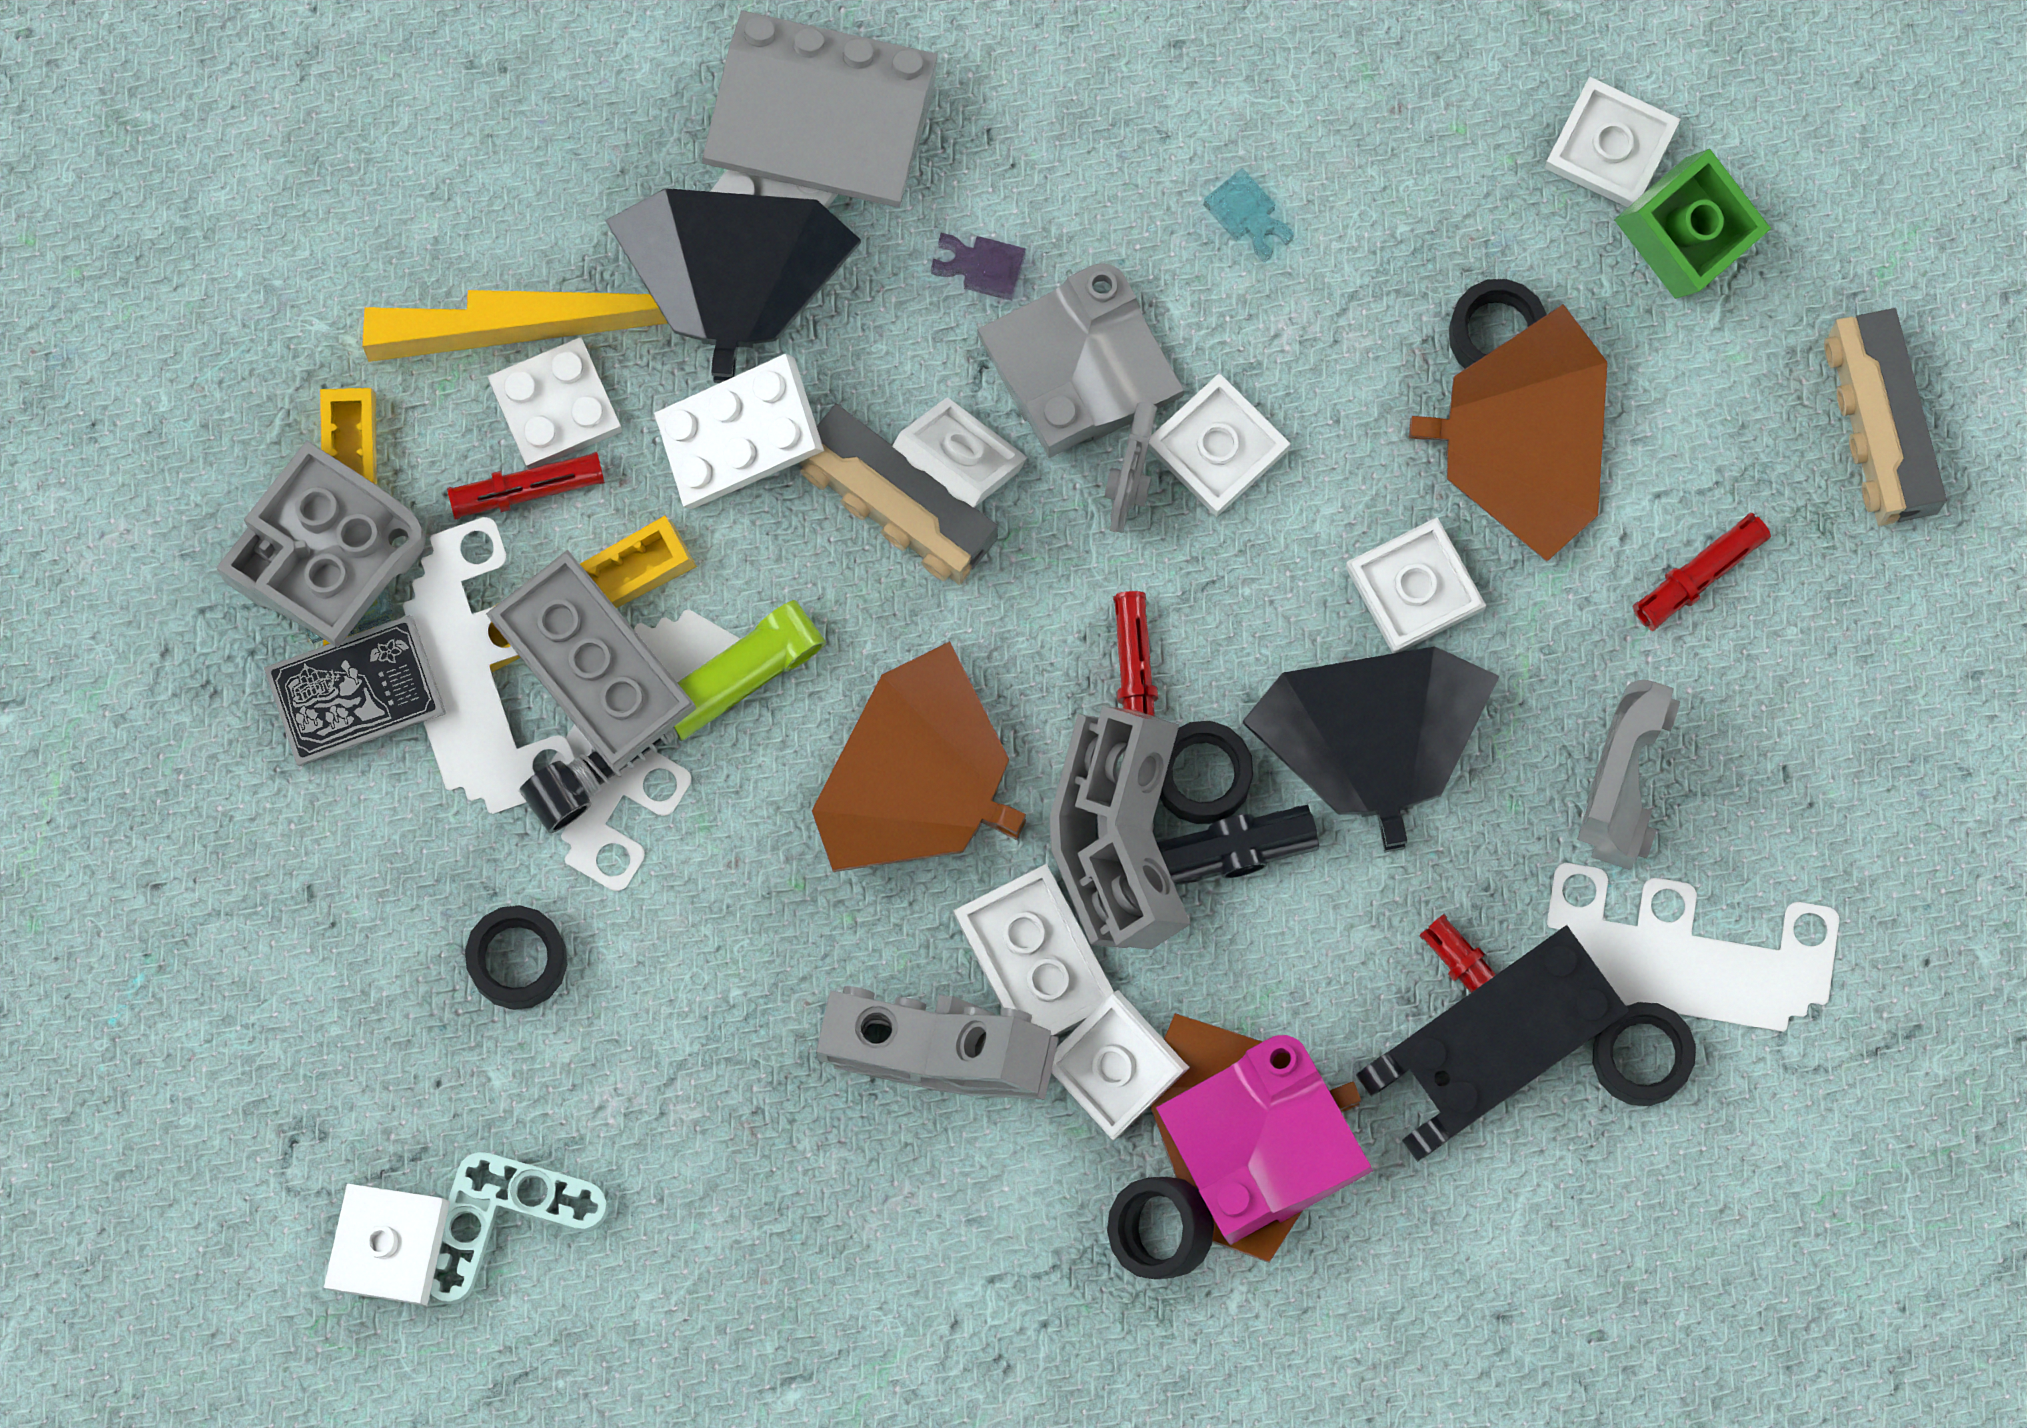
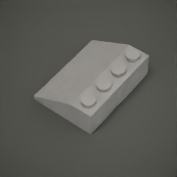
M741 10L728 49L702 157V164L900 208L934 94L938 54Z

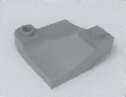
M1099 263L1091 265L1067 277V280L1054 291L977 329V335L1020 414L1024 421L1028 420L1048 458L1089 438H1092L1094 442L1132 423L1136 406L1139 402L1151 403L1159 409L1184 396V389L1147 325L1138 306L1137 298L1128 281L1118 268L1110 264ZM1099 281H1105L1110 284L1111 290L1108 293L1099 294L1094 291L1093 285Z
M306 440L244 518L248 528L216 568L227 585L263 609L269 608L284 615L338 648L388 583L398 574L402 573L405 575L423 552L426 538L419 520L407 507L371 481ZM397 537H408V541L401 547L392 546L393 541Z
M1645 679L1634 681L1626 687L1616 707L1586 803H1588L1577 837L1579 841L1594 845L1592 858L1631 870L1638 856L1647 859L1656 829L1648 826L1652 810L1642 808L1639 788V753L1645 745L1655 743L1662 729L1671 732L1680 706V701L1671 698L1674 690L1672 687Z

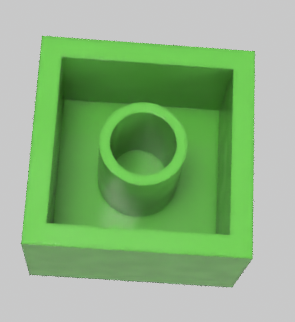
M1710 148L1685 157L1614 219L1675 299L1700 292L1771 229Z

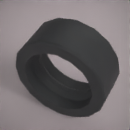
M1487 279L1471 286L1457 301L1449 325L1450 348L1457 362L1466 369L1487 355L1478 350L1469 337L1468 324L1472 314L1479 307L1488 303H1503L1514 307L1524 316L1529 327L1547 315L1539 297L1525 285L1509 279Z
M1213 721L1189 722L1179 727L1159 797L1164 807L1177 818L1194 824H1211L1234 815L1246 801L1253 779L1252 755L1243 738L1228 726ZM1208 743L1218 746L1228 754L1233 764L1234 779L1230 789L1222 797L1214 801L1198 802L1188 799L1178 790L1173 780V766L1177 756L1185 748L1193 744Z
M521 905L500 907L483 916L471 930L465 948L466 969L479 993L494 1005L512 1010L533 1008L549 999L562 984L568 965L566 945L554 922L539 910ZM521 927L532 930L542 939L547 949V963L544 972L535 982L525 987L511 988L501 985L491 977L486 968L485 955L489 943L497 934L508 928Z
M1637 1002L1626 1007L1630 1011L1597 1035L1593 1044L1592 1064L1599 1082L1612 1097L1629 1105L1652 1106L1669 1100L1688 1081L1695 1066L1696 1043L1690 1027L1677 1012L1659 1003ZM1636 1024H1651L1663 1030L1671 1039L1675 1050V1062L1670 1073L1663 1080L1650 1085L1636 1084L1626 1079L1617 1070L1613 1059V1046L1618 1035L1627 1027Z
M1167 1176L1148 1177L1131 1182L1117 1195L1109 1211L1107 1233L1111 1250L1122 1267L1137 1277L1154 1280L1168 1279L1191 1273L1205 1260L1213 1242L1214 1221L1198 1188L1184 1179ZM1157 1196L1167 1197L1172 1200L1180 1212L1183 1225L1182 1239L1176 1253L1172 1257L1163 1260L1155 1259L1149 1255L1141 1242L1139 1233L1140 1214L1146 1202Z

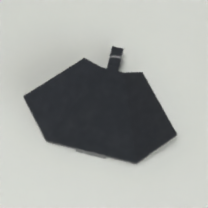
M665 188L605 220L672 331L678 335L701 340L702 344L715 345L711 369L714 383H721L735 377L738 347L753 348V344L777 341L861 244V239L816 199Z
M1435 646L1283 672L1245 717L1243 724L1338 815L1361 814L1362 817L1377 815L1384 853L1403 850L1406 847L1405 844H1407V836L1400 811L1413 809L1414 805L1441 797L1499 676Z

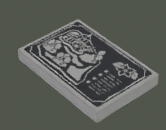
M411 615L347 637L338 648L330 643L264 667L298 766L309 764L446 714L414 618Z

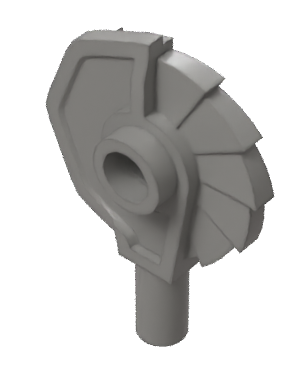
M1148 402L1137 403L1121 470L1110 469L1104 498L1114 500L1110 516V531L1123 533L1129 510H1134L1135 505L1145 507L1151 476L1142 475L1157 411V407Z

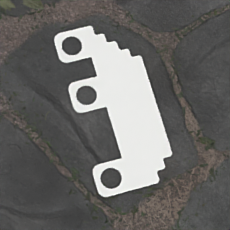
M482 517L431 535L430 541L434 550L433 554L423 557L421 560L425 574L423 577L413 580L412 586L415 598L404 602L402 606L405 615H411L414 618L446 711L445 715L424 722L445 788L450 791L459 787L464 788L468 800L484 799L488 812L494 814L526 803L519 789L535 774L533 762L538 753L546 749H554L563 755L566 765L573 762L574 756L568 740L559 735L518 749L516 748L489 665L518 654L512 646L501 648L492 643L488 635L491 621L486 613L494 607L472 614L461 583L463 580L498 569L506 561V552L496 523L488 517ZM472 531L485 532L493 542L491 557L481 564L469 563L461 554V542Z
M690 609L684 610L676 622L665 617L660 619L655 628H650L643 623L637 624L634 628V631L676 682H679L740 640L737 636ZM574 724L566 739L570 744L574 759L577 760V757H580L581 754L585 756L592 754L591 748L593 746ZM652 750L644 754L645 760L639 758L634 761L633 768L627 766L621 770L622 776L615 774L609 778L610 785L605 782L600 785L601 791L594 793V796L591 795V798H589L592 804L588 810L567 825L561 835L562 840L571 845V849L564 859L565 863L613 891H620L627 887L645 856L644 849L639 843L606 825L622 796H627L658 815L666 816L675 810L691 783V775L688 770ZM557 751L550 764L562 761L566 765L565 758ZM654 769H666L676 779L677 787L675 793L667 800H652L644 792V778ZM607 844H620L627 849L630 855V864L627 870L618 876L605 875L597 866V854Z
M1563 863L1555 870L1547 919L1548 927L1561 929L1568 925L1625 1005L1637 1002L1659 1003L1677 1012V1014L1784 1032L1787 1030L1790 1016L1804 1017L1807 1015L1810 1003L1819 1005L1828 1003L1839 927V915L1831 907L1803 902L1790 904L1785 912L1780 950L1692 936L1697 893L1695 888L1688 883L1661 878H1651L1646 881L1642 891L1638 925L1633 926L1603 920L1608 876L1602 869ZM1575 874L1588 876L1596 886L1594 900L1584 907H1575L1569 904L1563 896L1564 882ZM1663 889H1671L1682 896L1685 909L1683 915L1678 920L1664 922L1653 914L1651 901L1657 892ZM1813 913L1819 915L1825 921L1827 936L1821 944L1806 946L1797 940L1794 934V924L1801 915Z

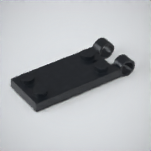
M1566 925L1396 1047L1371 1062L1358 1072L1356 1076L1372 1097L1408 1071L1413 1073L1440 1111L1438 1115L1402 1139L1418 1162L1630 1011L1568 925ZM1440 1071H1446L1450 1075V1082L1446 1086H1439L1435 1082V1076Z

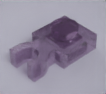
M941 232L938 241L939 248L952 251L955 257L949 262L933 259L931 265L932 275L940 277L964 275V289L1013 301L1026 256V248L980 236L976 237L974 247L972 248L964 245L957 237Z

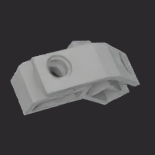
M1102 705L1099 717L1083 714L1077 715L1049 817L1051 851L1090 945L1152 950L1191 925L1155 841L1156 838L1153 834L1155 824H1152L1179 724L1142 712ZM1123 753V762L1116 773L1118 759ZM1096 814L1098 819V840H1096L1095 831Z
M844 986L843 993L830 990L816 1050L818 1061L835 1064L834 1069L940 1092L967 1096L1045 1100L1058 1037L1051 1035V1030L1031 1023V1014L1016 1009L1001 1008L1000 1015L998 1016L962 999L941 994L938 996L934 1013L925 1011V1003L910 998L896 997L895 1003L892 1004L874 1000V992L859 987ZM873 1025H883L892 1031L890 1037L885 1042L879 1044L867 1041L863 1035Z

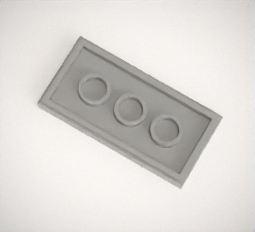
M566 550L486 613L490 621L614 773L697 709L693 701L569 550Z

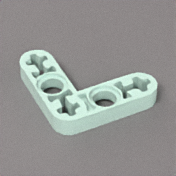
M477 1152L470 1154L461 1162L448 1201H450L430 1293L436 1300L444 1304L453 1305L463 1302L470 1296L474 1289L499 1209L574 1231L589 1232L597 1229L607 1217L608 1204L605 1195L598 1186L588 1181L491 1153ZM483 1164H489V1172L494 1177L506 1181L507 1170L516 1171L508 1185V1199H499L503 1189L493 1184H484L482 1191H475V1183L468 1177L470 1171H480ZM529 1178L543 1180L548 1188L545 1200L540 1205L534 1207L522 1204L518 1198V1188L522 1182ZM557 1185L567 1186L562 1194L565 1198L579 1201L584 1193L591 1194L592 1204L598 1207L596 1213H586L583 1221L576 1220L575 1210L562 1204L558 1206V1215L549 1213L557 1201ZM462 1214H473L479 1218L481 1223V1231L478 1237L468 1243L455 1240L451 1233L452 1223ZM445 1245L460 1253H474L471 1262H467L464 1258L460 1257L457 1274L464 1279L461 1287L452 1286L449 1293H443V1285L436 1280L438 1272L447 1273L453 1260L451 1254H442Z

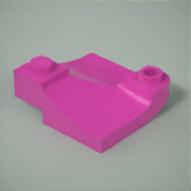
M1277 1035L1247 1050L1243 1058L1232 1066L1156 1107L1184 1159L1200 1194L1224 1238L1230 1245L1276 1219L1280 1223L1373 1172L1370 1163L1307 1050L1299 1040L1288 1035ZM1280 1053L1289 1054L1291 1061L1286 1068L1276 1069L1273 1067L1275 1056Z

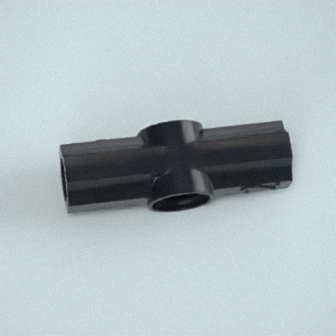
M1308 804L1255 818L1252 814L1228 817L1211 824L1208 830L1157 842V846L1176 887L1218 875L1226 879L1245 876L1265 868L1269 862L1317 851L1320 847L1315 821Z

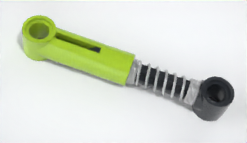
M796 600L789 601L768 614L759 622L755 630L677 682L693 701L697 709L616 773L611 770L594 747H592V754L589 756L581 754L580 757H577V760L574 759L570 764L565 765L562 761H556L544 767L530 777L520 787L519 792L548 833H554L566 827L586 812L592 804L589 799L591 795L594 796V793L601 791L600 785L605 782L610 785L609 778L615 774L622 776L621 770L627 766L633 768V762L639 758L645 760L644 754L650 750L657 752L656 746L662 742L668 744L675 740V738L683 741L783 671H791L808 661L825 646L826 640Z

